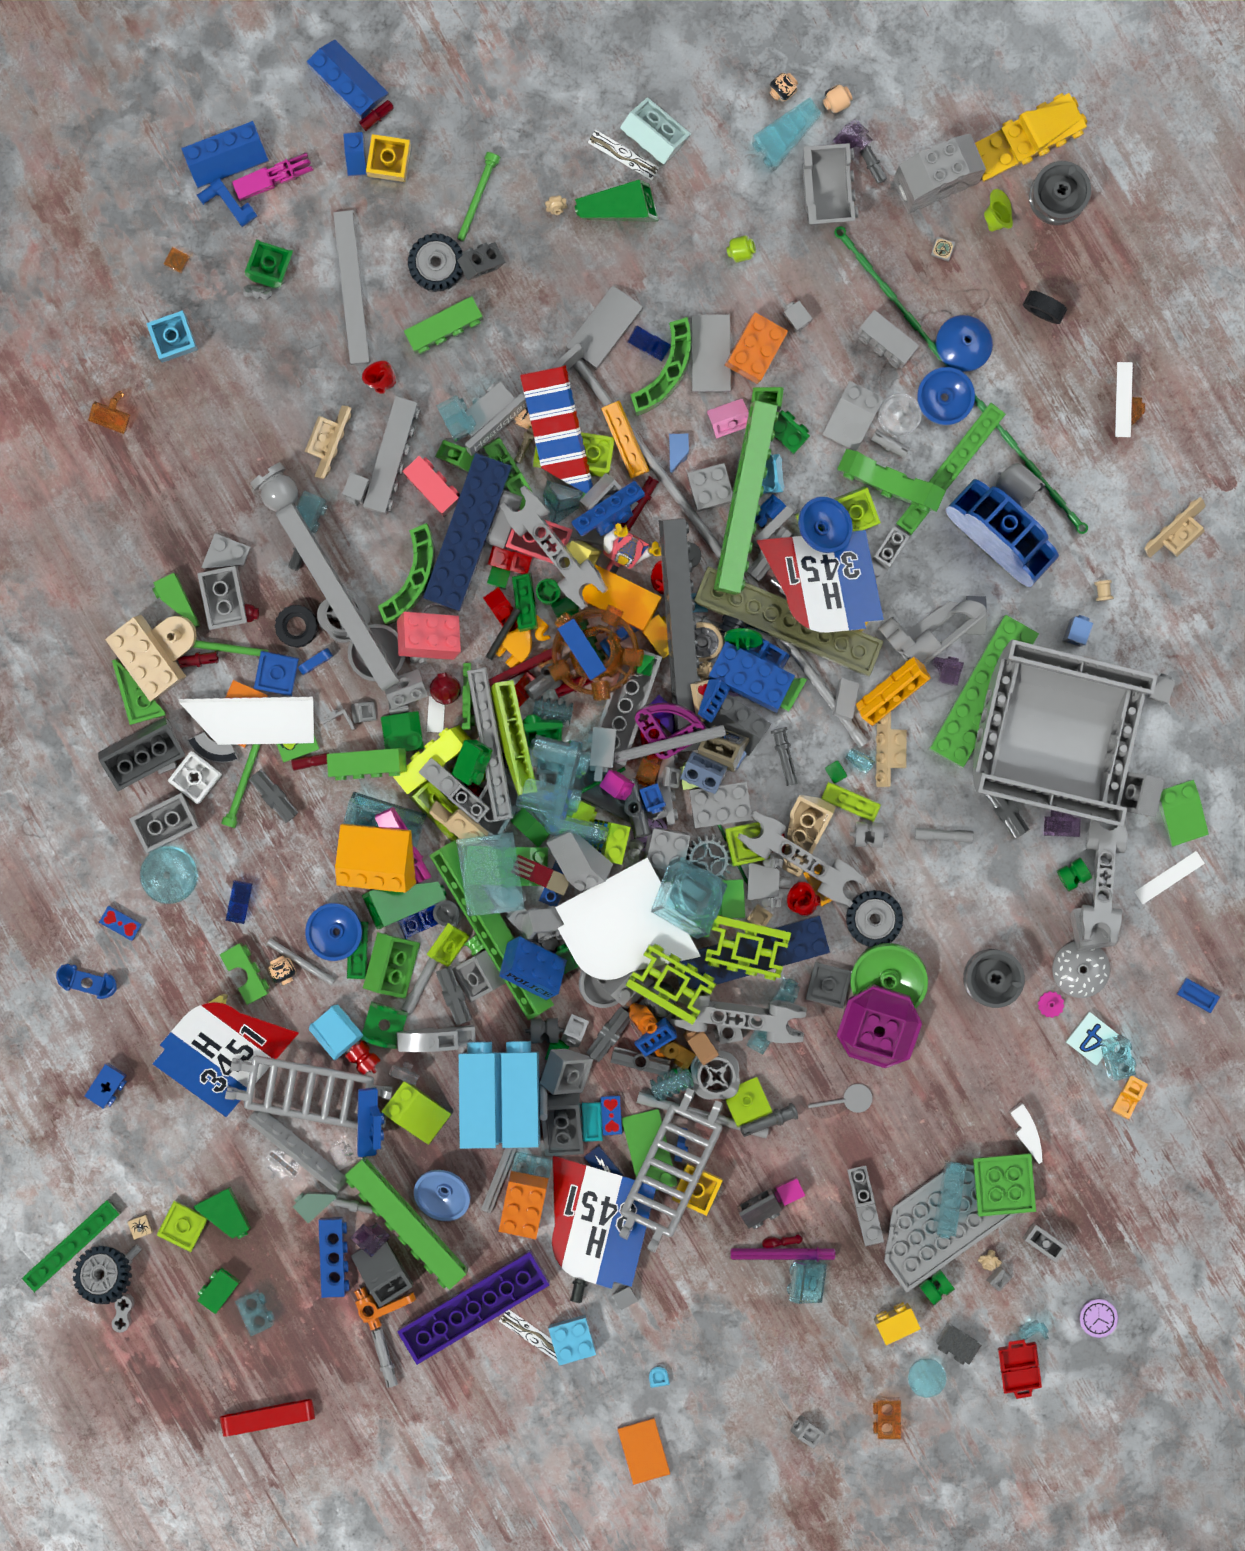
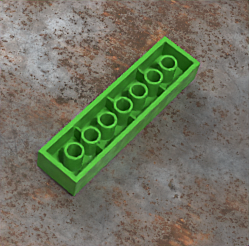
M1007 615L1002 617L928 748L930 751L960 768L965 766L975 748L988 686L1001 653L1011 640L1034 644L1039 633Z
M363 1157L345 1174L347 1177L345 1181L351 1188L356 1187L358 1189L360 1198L365 1203L368 1201L373 1206L371 1208L378 1217L382 1216L386 1220L385 1225L391 1231L395 1230L399 1234L398 1239L403 1245L408 1244L410 1246L412 1255L417 1260L421 1258L425 1263L424 1268L430 1274L434 1273L438 1277L437 1282L444 1289L447 1287L450 1290L467 1274L468 1268L366 1157Z

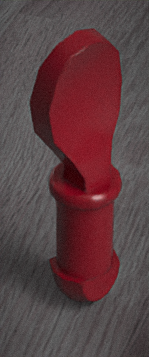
M800 1235L782 1237V1239L767 1237L762 1241V1245L764 1248H774L780 1245L800 1244L803 1238Z

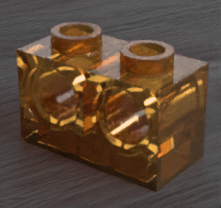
M876 1397V1403H873V1414H876V1422H873V1434H876L877 1439H901L900 1397ZM885 1404L892 1406L889 1413L882 1412V1407ZM884 1424L892 1425L889 1432L882 1431Z

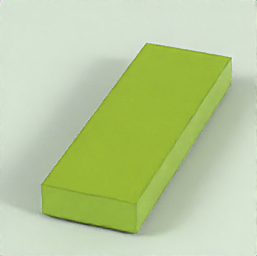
M830 782L827 783L821 797L822 800L871 822H874L881 806L879 803Z

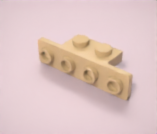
M341 406L336 422L321 416L317 418L305 449L306 453L321 458L315 474L317 478L324 479L330 472V463L337 454L338 442L344 436L343 429L351 418V407Z
M1201 497L1193 500L1183 513H1179L1169 526H1165L1155 539H1151L1146 544L1144 549L1149 558L1163 546L1178 557L1205 532L1204 528L1193 519L1206 507Z
M891 712L876 723L877 754L875 779L877 787L891 786V768H906L907 730L891 729Z
M435 801L429 813L435 820L442 823L450 832L460 838L464 844L468 846H490L483 840L487 837L488 831L459 808L452 814L439 802Z

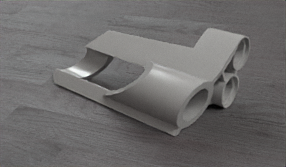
M965 600L960 603L949 601L907 631L902 628L894 617H891L878 629L893 648L906 660L915 657L926 665L985 618L988 613L986 607L976 601ZM956 613H962L971 618L941 643L932 634L933 631Z

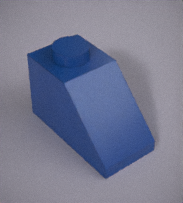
M363 132L344 133L348 176L367 175Z

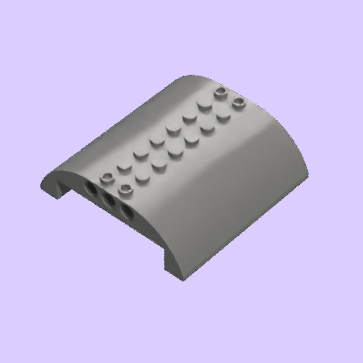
M1011 640L1004 648L994 668L978 728L973 756V782L976 792L1123 827L1127 808L1120 806L1143 702L1145 694H1154L1158 675Z

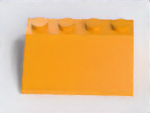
M342 823L340 825L335 863L336 885L406 893L416 885L411 830Z

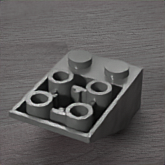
M384 1235L351 1255L360 1275L379 1307L390 1302L414 1285Z

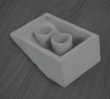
M849 381L823 436L851 450L857 451L884 398Z
M238 566L197 573L209 630L247 623Z
M573 829L547 841V845L567 881L577 890L583 892L606 882L613 863Z

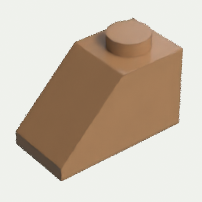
M686 1030L683 1034L703 1066L719 1056V1053L705 1032Z

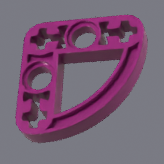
M673 703L650 704L639 709L635 715V721L648 743L687 734L685 731H688L689 734L693 732L695 726L696 728H701V730L706 729L696 714L683 706ZM668 712L677 714L688 720L691 724L667 737L653 713ZM641 713H643L644 715L648 714L647 721L649 724H651V722L654 723L648 726L647 729L644 728L647 726L645 720L639 719L641 717ZM657 729L660 733L659 737L651 738L649 730ZM690 745L679 747L675 750H667V754L664 752L655 754L661 759H667Z

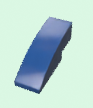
M574 618L557 628L590 681L607 671Z
M763 639L761 645L749 650L740 648L781 669L784 668L790 658L787 652Z

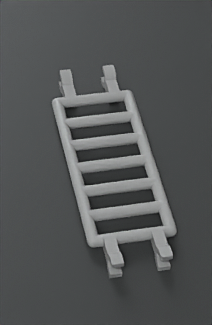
M256 1055L253 1056L252 1062L242 1061L237 1058L232 1059L230 1070L250 1072L246 1091L228 1086L225 1099L243 1100L244 1108L248 1110L357 1129V1121L347 1120L354 1081L366 1083L365 1088L376 1087L378 1096L385 1099H391L392 1087L373 1085L374 1078L371 1076ZM259 1064L270 1066L264 1104L252 1102ZM278 1067L290 1069L283 1108L271 1106ZM297 1071L309 1073L302 1111L290 1109ZM316 1074L328 1076L321 1115L309 1113ZM335 1078L347 1080L340 1118L328 1116ZM384 1115V1125H381L383 1128H385L386 1115Z
M687 1088L680 1106L676 1104L670 1105L620 1212L627 1220L619 1236L628 1240L635 1222L655 1231L647 1247L649 1251L656 1253L663 1235L667 1237L674 1235L722 1131V1125L716 1123V1120L723 1108V1103L715 1101L708 1119L688 1110L696 1094L690 1088ZM674 1114H680L713 1129L710 1139L707 1140L670 1123ZM666 1131H671L704 1146L705 1149L701 1158L663 1141ZM658 1148L697 1164L693 1175L654 1158ZM650 1165L689 1182L685 1193L646 1176ZM642 1182L680 1199L677 1210L639 1194L638 1191ZM634 1200L673 1217L669 1227L666 1228L629 1211Z

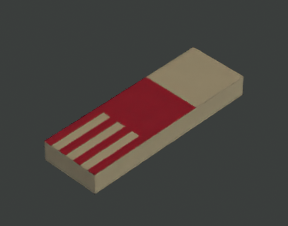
M519 854L511 870V873L563 896L570 883L564 874Z

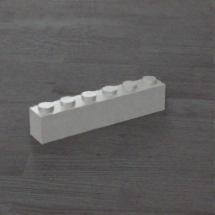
M395 396L363 504L365 509L387 515V511L392 509L394 500H391L392 494L397 492L399 486L397 477L398 474H402L405 465L402 463L404 456L408 455L410 445L407 443L409 437L412 438L415 431L413 426L414 419L418 420L421 408H418V402Z

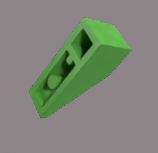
M172 573L153 582L155 587L152 589L157 599L160 598L179 615L188 618L195 627H200L177 574Z

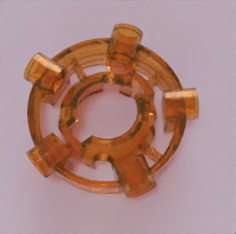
M608 604L606 610L588 609L572 616L567 612L563 613L555 622L557 628L573 618L581 628L580 622L590 618L602 617L601 621L608 624L607 627L598 624V626L589 627L582 630L586 638L606 633V636H608L606 641L610 645L611 654L607 663L604 664L607 671L591 680L595 681L591 683L592 690L582 688L586 679H590L571 649L569 656L573 668L582 678L578 685L570 679L574 677V674L568 662L562 659L563 645L569 646L564 642L565 640L560 632L557 631L552 646L553 664L548 667L554 681L557 682L562 679L566 685L575 691L593 696L594 701L610 699V693L624 686L634 674L636 667L642 666L644 650L639 649L634 631L621 618L624 612ZM622 625L631 638L633 648L626 647L623 649L620 644L622 639L611 630L612 627L619 630ZM623 665L630 667L627 673L622 670ZM619 672L625 675L614 686L611 685V682L602 680L606 676L613 678Z

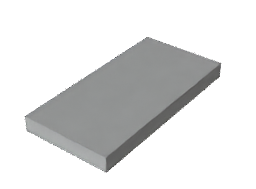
M692 315V392H731L730 368L724 366L730 355V315Z

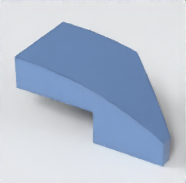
M669 434L670 472H674L679 464L687 460V455L689 454L688 434Z

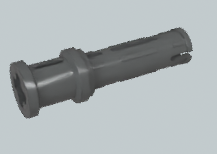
M784 727L770 732L774 736L776 744L774 748L780 756L786 786L798 784L790 752L791 743L788 741L786 733L788 729Z
M790 1103L787 1107L780 1110L774 1109L773 1113L740 1125V1130L743 1137H746L776 1124L781 1126L786 1121L798 1119V1113L794 1104Z

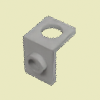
M336 709L327 714V719L321 721L322 724H326L344 714L351 729H356L345 709L340 712Z

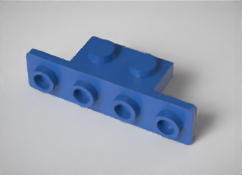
M633 481L571 523L580 536L586 535L595 528L600 536H603L612 531L617 523H624L633 516L630 505L644 497L645 493L637 482Z
M376 1087L358 1090V1157L375 1156L377 1149H381V1141H384V1133L381 1130V1125H384V1115L380 1113L377 1106L378 1090Z

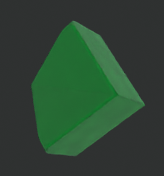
M641 654L637 674L651 676L655 657Z

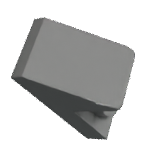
M617 1282L613 1283V1287L610 1290L621 1310L638 1302L630 1286Z

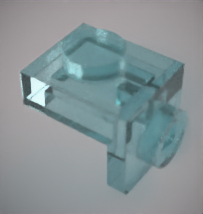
M1037 1320L1032 1323H1024L1017 1332L1021 1339L1024 1340L1039 1331L1045 1340L1049 1339L1047 1327L1043 1322L1040 1324Z

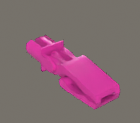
M304 153L289 160L285 159L270 169L265 167L232 181L238 200L242 201L274 189L275 185L279 183L284 184L291 180H296V177L313 171V167L309 166L311 164L310 160L306 159L308 154Z
M394 807L375 815V820L381 828L408 830ZM413 846L416 884L425 879L431 878V874L422 860L424 856H421L418 849Z

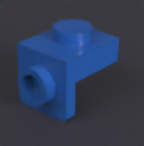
M658 783L639 789L647 812L651 811L652 814L663 811L662 807L666 806V803L663 800Z

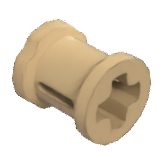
M1112 580L1094 582L1098 593L1096 601L1114 599L1110 588Z

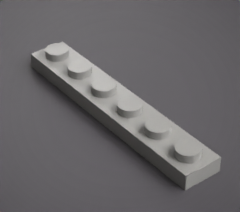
M254 1111L248 1118L247 1122L335 1194L345 1184L347 1177L269 1113Z

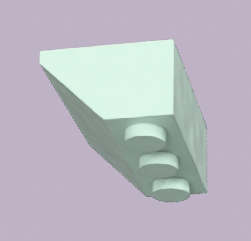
M648 97L629 113L620 127L627 136L634 139L643 149H646L656 160L663 164L674 156L691 135L689 131Z

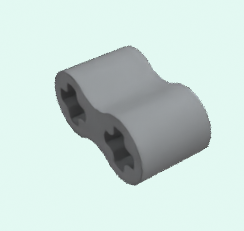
M122 1294L123 1297L121 1299L117 1298L115 1302L116 1316L112 1320V1328L119 1333L126 1331L132 1323L130 1311L135 1301L130 1294ZM124 1299L126 1300V1303L129 1304L125 1308L123 1307L124 1305L120 1303ZM121 1318L123 1319V1322L126 1323L122 1327L121 1324L118 1322Z

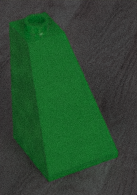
M640 179L575 199V212L577 216L584 220L659 221L650 184Z
M439 882L416 884L406 893L371 890L363 894L362 898L376 929L379 930L445 900L446 890Z

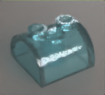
M793 1261L789 1270L792 1275L791 1283L787 1287L789 1301L798 1304L822 1303L827 1264Z

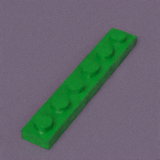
M106 1200L21 1279L35 1293L121 1213L109 1200Z

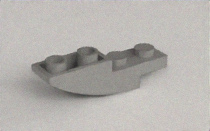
M895 526L872 558L877 586L910 537Z
M677 753L662 760L657 779L663 800L666 803L667 825H673L675 820H678L677 809H673L672 801H676L675 791L670 790V787L661 785L664 767L675 768V762H678Z
M432 757L420 769L419 773L475 822L478 823L490 809L470 789Z
M474 1025L435 1029L433 1027L396 1032L399 1052L458 1050L459 1047L467 1046L469 1042H476Z
M862 1166L849 1169L847 1172L865 1247L884 1243L867 1167Z

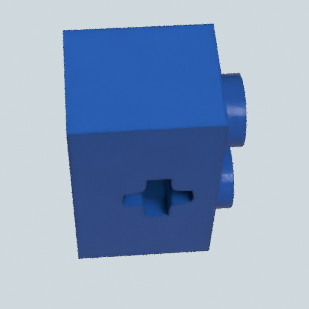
M106 1063L84 1097L103 1109L107 1106L111 1107L117 1098L114 1096L117 1090L121 1091L126 1085L127 1081L125 1078L127 1075L111 1064ZM110 1083L109 1087L111 1088V1090L109 1089L105 1091V1086L103 1084Z

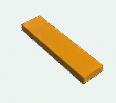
M620 400L602 407V412L630 478L632 479L649 472Z

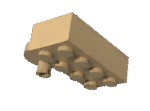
M139 615L131 618L105 640L148 700L153 701L159 699L186 678L176 660L192 649L196 642L197 633L193 623L183 616L168 617L152 629L144 617Z

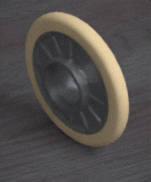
M696 623L694 636L697 640L699 638H706L708 640L705 646L698 645L696 657L699 658V662L712 660L722 650V633L711 623Z

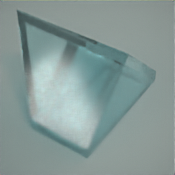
M547 480L543 498L545 505L550 510L548 514L550 522L558 524L577 510L584 492Z

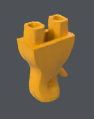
M537 615L538 628L535 631L536 639L539 641L551 639V636L543 635L549 626ZM517 628L512 632H508L496 655L499 658L506 650L512 655L505 662L510 668L526 661L532 651L531 630L520 632Z

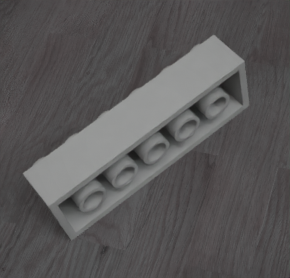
M625 645L598 725L599 728L616 729L614 752L632 748L638 730L635 715L639 709L647 704L662 660L661 656L629 645ZM641 654L655 657L651 676L637 674ZM613 760V763L618 764V765H621V766H624V767H625L626 762H627V761H623V762L616 763L615 760Z

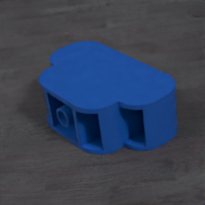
M973 479L946 508L947 515L956 526L1017 581L1027 587H1032L1059 557L1055 547L1048 541L1049 536L1046 530L1010 496L997 487L992 486L989 488L983 482Z

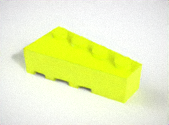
M460 725L450 730L445 728L438 734L440 736L438 740H431L424 746L426 750L422 753L418 751L410 758L412 761L406 765L407 772H400V776H393L407 795L427 781L419 771L431 757L444 767L448 761L459 755L464 740H471Z

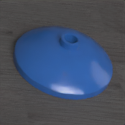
M968 315L950 318L940 327L936 336V349L940 359L948 367L958 369L961 372H971L982 367L989 359L993 348L992 336L986 325L979 319ZM964 338H969L970 343H966Z
M942 367L931 371L923 378L918 388L917 401L921 412L927 419L940 425H952L962 421L971 412L975 401V390L971 380L963 372L951 367ZM942 394H947L948 399L946 401L942 400Z
M816 497L807 502L799 514L798 525L803 539L810 547L819 552H837L844 548L851 539L853 530L851 517L846 508L832 498Z
M338 903L325 904L317 908L310 915L305 929L306 940L310 949L318 957L328 961L343 960L351 956L359 947L362 939V925L357 914L349 907ZM336 928L340 930L339 935H336L334 933V930Z

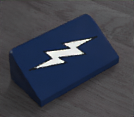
M600 1145L584 1156L593 1168L623 1176V1173Z

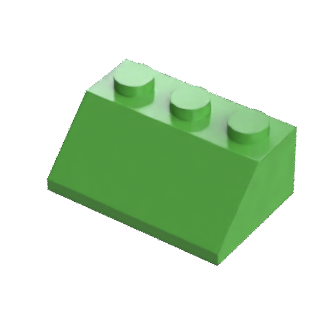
M377 932L363 988L380 994L406 998L420 943Z

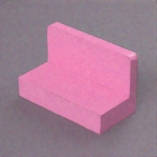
M743 399L707 411L716 439L746 428L749 412Z

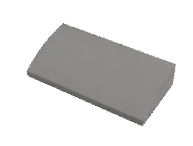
M612 286L566 347L571 349L578 343L583 348L584 356L582 359L597 370L643 310V306Z

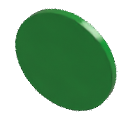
M737 628L727 631L724 635V640L736 646L737 650L740 648L749 650L761 645L763 637L757 631Z

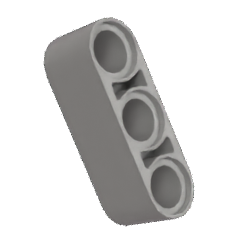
M504 490L486 543L502 549L505 548L512 527L509 525L500 505L506 503L515 512H518L522 496Z

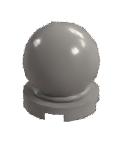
M280 462L268 468L269 473L264 477L258 475L250 483L254 491L261 490V499L264 505L276 512L290 503L295 505L298 499L296 483L291 477L283 475L286 468Z

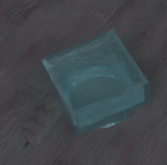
M679 857L669 862L651 912L699 939L709 935L714 920L719 913L728 884L721 881V878L713 873L699 868L683 857Z

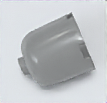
M1019 463L1012 464L1009 467L1005 465L998 472L1000 476L997 479L996 487L1004 491L1023 509L1035 499L1033 495L1037 491L1041 492L1045 487V484L1037 476Z

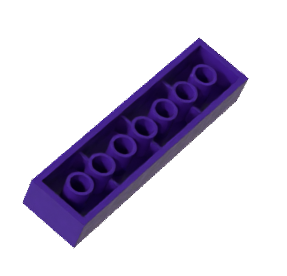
M530 1249L398 1328L397 1333L416 1365L548 1287L550 1281Z

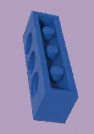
M343 1217L320 1218L318 1221L321 1298L345 1297L346 1292L349 1291V1280H346L345 1272H349V1263L345 1261V1253H348V1242L344 1241V1234H347V1222H343ZM329 1234H337L338 1242L332 1243L329 1240ZM330 1253H337L339 1261H331L329 1258ZM337 1272L340 1275V1280L333 1281L330 1278V1273Z

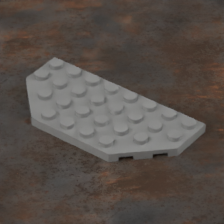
M955 1162L893 1206L884 1262L907 1293L1018 1213L978 1217L973 1165Z

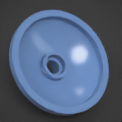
M428 1171L419 1177L414 1187L416 1204L422 1212L436 1220H456L465 1214L470 1205L471 1197L467 1185L460 1177L449 1171Z

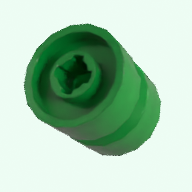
M544 579L536 587V596L542 604L551 605L560 599L561 589L555 580Z
M1080 857L1072 861L1069 867L1065 865L1056 870L1068 892L1077 888L1078 883L1084 884L1092 879L1089 869Z
M941 1270L934 1273L931 1280L927 1279L919 1285L933 1305L942 1300V1295L947 1296L955 1290ZM941 1284V1286L937 1290L935 1286Z

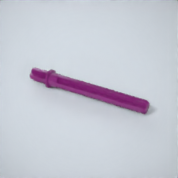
M818 1246L816 1248H732L730 1257L732 1260H816V1262H819V1260H834L835 1249L819 1248Z

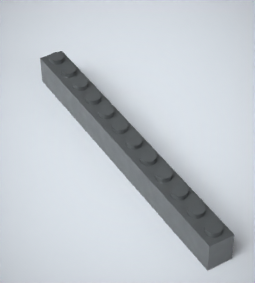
M683 518L658 520L672 703L683 706L695 714L690 684L701 680L700 676H697L699 658L696 657L698 641L694 636V630H696V620L693 618L695 602L691 597V592L694 589L693 581L690 580L692 563L688 557V553L691 551L690 542L687 541L689 524ZM673 714L675 732L691 724L685 718ZM695 726L693 732L700 731L701 728H696ZM701 742L694 743L680 752L698 750Z

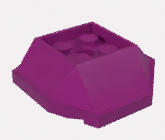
M873 984L848 999L837 1031V1037L849 1057L882 1068H888L911 1058L922 1026V1020L910 996ZM877 1026L885 1029L882 1033L874 1031Z

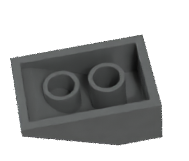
M580 1093L547 1095V1120L542 1121L546 1156L584 1154Z
M771 1188L737 1206L738 1212L748 1229L751 1227L756 1229L762 1226L764 1220L768 1218L772 1220L778 1217L780 1211H782Z

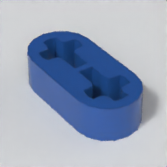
M326 648L298 666V669L304 676L331 659L333 655L329 648Z

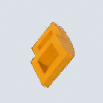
M1130 1075L1111 1111L1127 1120L1130 1119L1148 1084Z

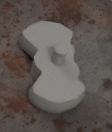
M246 285L243 288L245 297L254 296L255 299H259V297L268 299L272 296V291L269 287Z
M638 839L629 841L631 849L628 851V855L624 857V861L629 866L638 863L641 857L640 854L644 844Z

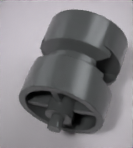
M532 1018L531 1027L525 1029V1033L531 1035V1044L543 1043L544 1040L547 1043H558V1034L564 1032V1028L558 1027V1018H547L546 1021H543L542 1018Z

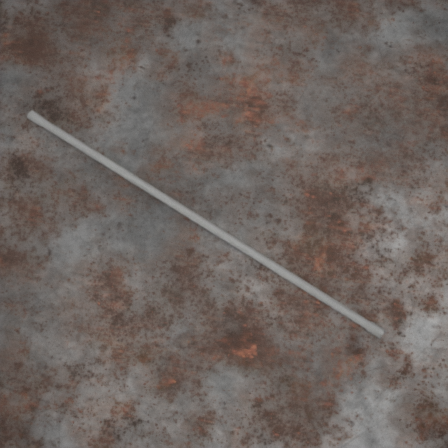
M582 359L577 361L573 367L582 379L587 382L602 404L607 406L614 403L593 376ZM632 428L645 461L720 560L722 546ZM780 640L834 711L836 698L796 646ZM838 717L859 748L869 742L852 720Z

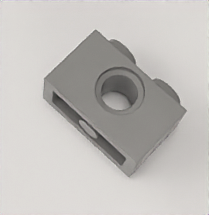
M350 472L342 493L346 498L345 500L355 506H358V503L364 504L370 484L369 479Z
M419 669L399 675L400 682L385 690L392 709L428 696Z
M1034 1222L1022 1237L1026 1242L1056 1263L1068 1248Z

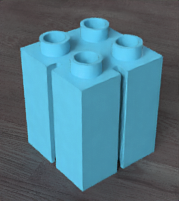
M531 1041L506 1042V1052H492V1042L467 1043V1053L459 1054L460 1149L496 1148V1145H499V1143H502V1148L539 1147V1051L531 1052Z

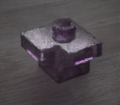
M855 118L846 124L832 141L835 144L850 143V148L860 147L864 149L870 145L873 139L868 135L869 131Z
M948 656V659L935 657L932 660V665L939 672L937 682L958 686L964 662H959L958 658Z
M1051 810V817L1044 816V836L1080 837L1081 818Z
M375 1223L369 1227L362 1224L350 1238L372 1257L391 1236L378 1223Z

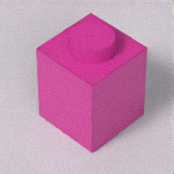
M608 770L600 787L614 798L626 800L630 796L635 784L620 772Z
M797 1177L775 1186L777 1191L774 1194L779 1203L783 1201L784 1206L805 1196Z

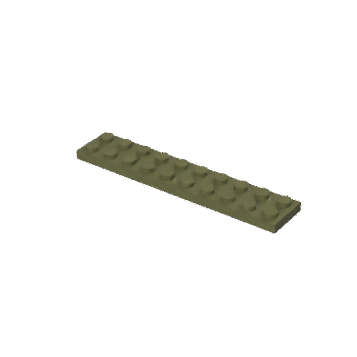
M709 566L706 568L694 598L695 604L721 615L737 618L747 623L749 627L870 677L884 641L859 630L817 632L808 629L793 617L786 599L745 582L743 591L736 595L714 590L717 570Z

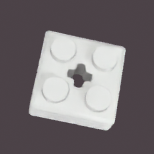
M190 751L168 779V782L196 804H200L222 774L195 752ZM198 773L199 781L192 782L191 774Z

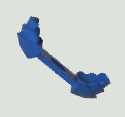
M70 964L61 965L56 972L58 984L67 991L73 989L96 995L97 999H105L112 996L117 990L114 977L107 973L100 977L77 971V966ZM90 978L93 981L90 988L82 987L81 982L83 979Z

